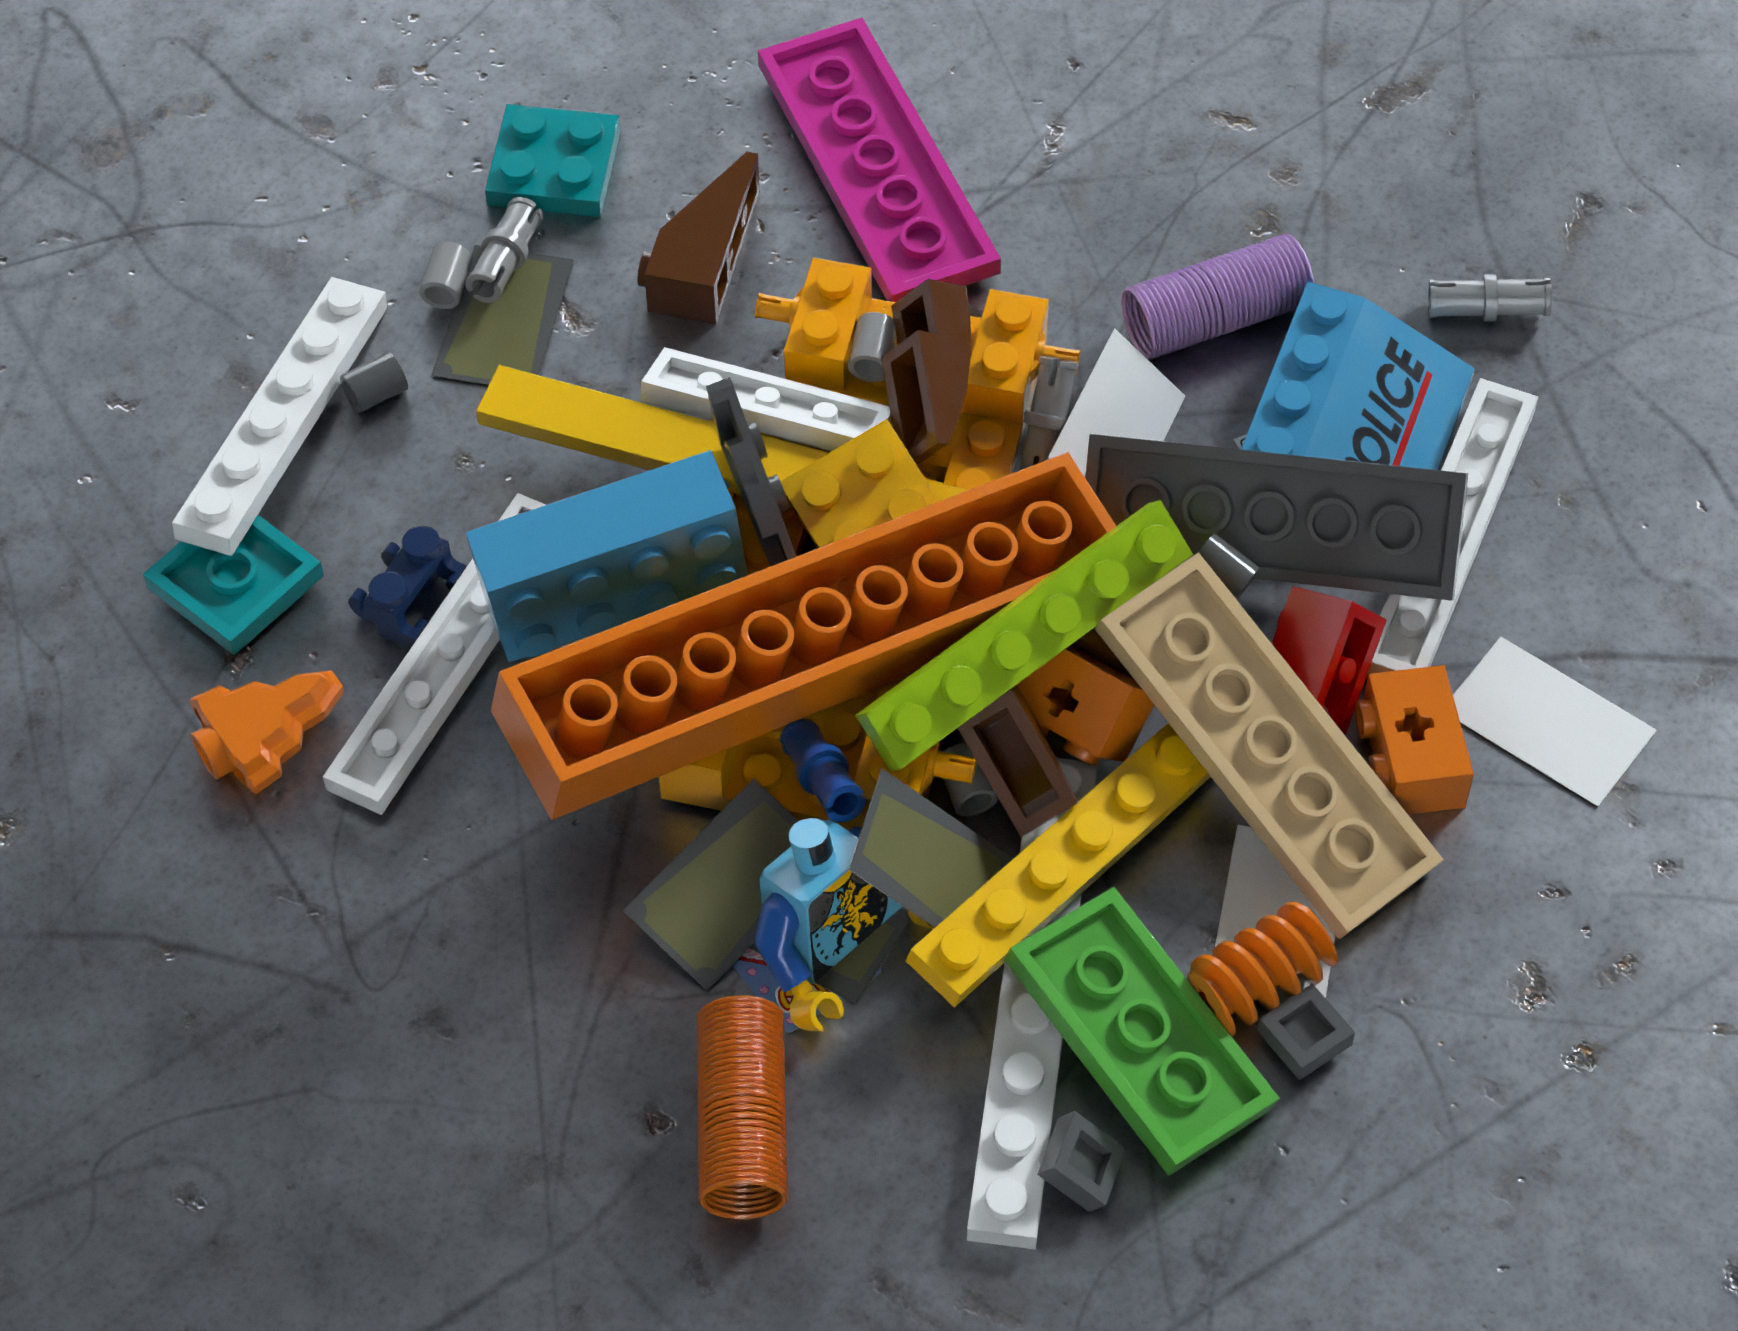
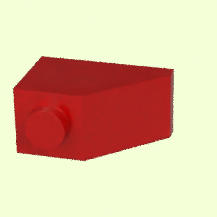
M1292 586L1286 605L1279 615L1277 630L1271 644L1342 733L1346 735L1355 710V703L1359 699L1387 619L1353 601Z

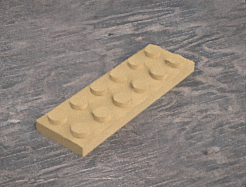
M1199 552L1101 619L1095 627L1097 633L1339 940L1444 860Z

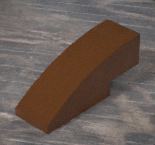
M932 279L925 280L891 305L898 345L881 357L893 429L916 465L948 445L959 420L964 402L971 359V321L966 286Z
M1017 685L958 727L1021 837L1079 804L1056 756Z

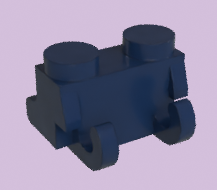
M416 526L409 529L402 538L401 550L396 543L390 542L381 553V558L388 568L385 572L378 574L371 580L368 587V596L363 589L357 588L348 599V604L356 615L377 625L381 637L411 649L429 623L425 619H419L413 627L405 619L404 613L423 586L432 588L439 577L446 580L445 585L451 590L467 567L452 557L449 542L440 538L437 531L429 526Z

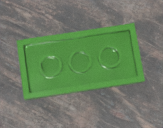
M1112 887L1009 949L1004 959L1006 964L1168 1176L1271 1111L1280 1099L1115 887Z

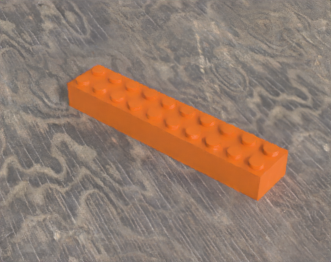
M1066 452L499 671L491 713L550 819L554 820L913 674L1115 528L1116 525L1069 452Z

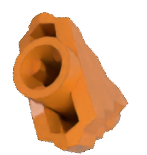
M332 670L296 674L275 686L253 681L231 691L219 685L190 698L191 707L202 724L201 729L190 734L192 743L203 764L216 780L232 771L238 780L251 793L256 795L282 777L281 764L301 750L304 731L326 719L344 694V688Z

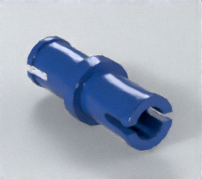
M802 718L788 724L782 730L780 743L784 744L782 746L783 751L796 766V778L802 788L809 794L816 795L825 808V813L831 820L842 823L857 817L865 806L866 798L862 795L864 792L850 776L849 763L842 751L826 742L819 732V727L812 720Z

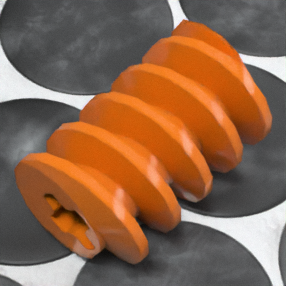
M1287 902L1278 909L1277 916L1266 915L1256 923L1255 929L1244 928L1234 937V942L1223 941L1213 949L1212 955L1201 954L1191 962L1187 980L1233 1037L1236 1034L1235 1023L1231 1016L1233 1013L1244 1024L1251 1026L1258 1020L1257 1010L1253 1001L1256 1000L1266 1011H1271L1280 1006L1276 987L1289 998L1293 995H1298L1302 992L1301 983L1297 976L1298 973L1307 983H1313L1316 986L1323 980V971L1319 961L1321 960L1328 966H1336L1339 960L1328 932L1315 914L1308 907L1298 902Z

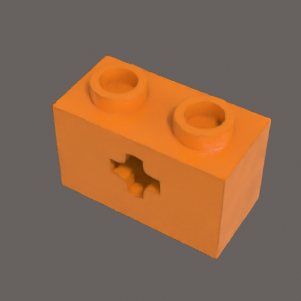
M1072 646L1064 649L1017 684L1044 736H1047L1049 730L1067 739L1063 746L1066 752L1096 766L1101 758L1124 762L1128 758L1154 707L1153 702L1134 678L1125 673L1122 674ZM1072 698L1079 701L1078 705L1071 702Z
M1445 665L1369 674L1364 700H1358L1355 703V721L1359 737L1361 739L1369 738L1373 751V755L1369 756L1368 761L1370 768L1408 815L1466 808L1474 772Z

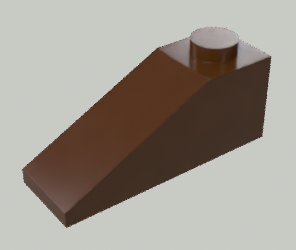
M746 151L660 228L652 252H643L639 263L637 282L638 286L645 287L648 312L712 324L717 323L760 193L758 153Z

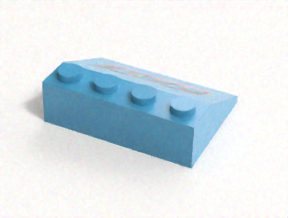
M1307 281L1241 449L1440 470L1475 368L1367 298Z

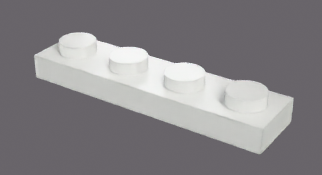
M664 347L641 381V401L666 407L675 412H685L713 420L706 386L730 377L747 424L755 422L760 433L778 437L787 442L801 443L827 451L835 450L885 419H888L893 427L890 406Z

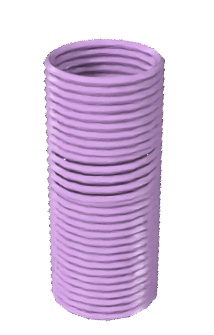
M1283 233L1266 241L1256 242L1255 245L1251 244L1250 246H1245V248L1234 250V252L1224 253L1223 256L1219 255L1218 257L1207 259V261L1190 265L1188 268L1183 267L1182 270L1177 269L1175 272H1170L1163 276L1159 275L1158 278L1154 277L1142 283L1131 285V287H1126L1122 293V313L1126 329L1135 348L1146 359L1153 360V358H1158L1159 356L1163 357L1164 354L1168 355L1170 352L1174 353L1175 351H1180V349L1191 347V345L1199 344L1201 341L1206 342L1207 339L1212 340L1214 337H1219L1235 330L1239 331L1240 328L1244 329L1245 327H1250V325L1261 323V321L1271 320L1272 317L1276 318L1278 315L1282 316L1288 312H1293V310L1297 309L1307 281L1314 283L1310 263L1300 243L1290 234Z

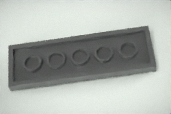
M1099 434L1089 435L1085 478L1116 526L1146 504L1161 500L1192 551L1193 556L1198 553L1213 534H1216L1260 568L1254 579L1453 601L1455 597L1469 473Z

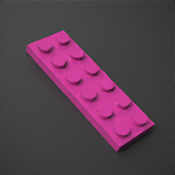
M863 17L758 50V66L865 262L871 268L872 274L887 301L897 302L927 279L966 286L1001 274V257Z

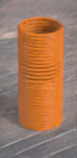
M738 995L715 999L704 1005L697 1014L699 1204L705 1210L723 1218L754 1219L764 1217L779 1211L788 1202L784 1012L774 1002L762 997Z

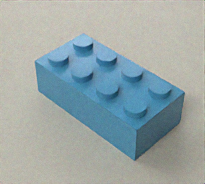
M711 450L465 532L485 601L508 663L524 657L543 655L553 647L586 636L590 637L748 576L736 508Z

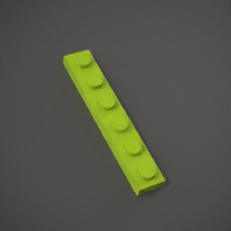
M1162 501L1150 502L855 716L890 771L901 770L1096 627L1101 619L1193 556V553Z

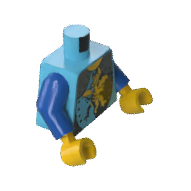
M807 818L795 823L788 835L791 847L763 870L760 876L762 907L754 941L759 953L783 992L791 990L794 995L790 1004L791 1021L801 1029L823 1032V1027L816 1016V1008L818 1007L819 1012L827 1019L837 1020L843 1017L844 1008L842 1001L836 994L814 991L811 984L813 985L895 914L902 905L849 871L862 828L853 827L846 830L832 820H820L817 818ZM908 910V915L915 924L929 929L935 928Z

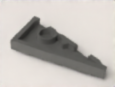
M730 377L707 385L706 389L719 444L769 566L771 567L797 557L781 513L790 510L789 504L777 474L767 478L761 460L767 458L768 455L756 423L747 424Z

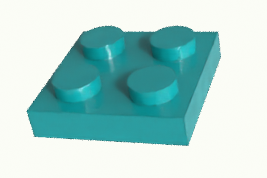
M506 104L485 187L487 206L507 208L509 201L513 198L523 197L536 203L533 211L541 209L543 212L601 217L621 131L619 115Z
M259 515L253 521L232 556L180 541L143 573L147 589L233 655L237 654L324 576L321 562Z

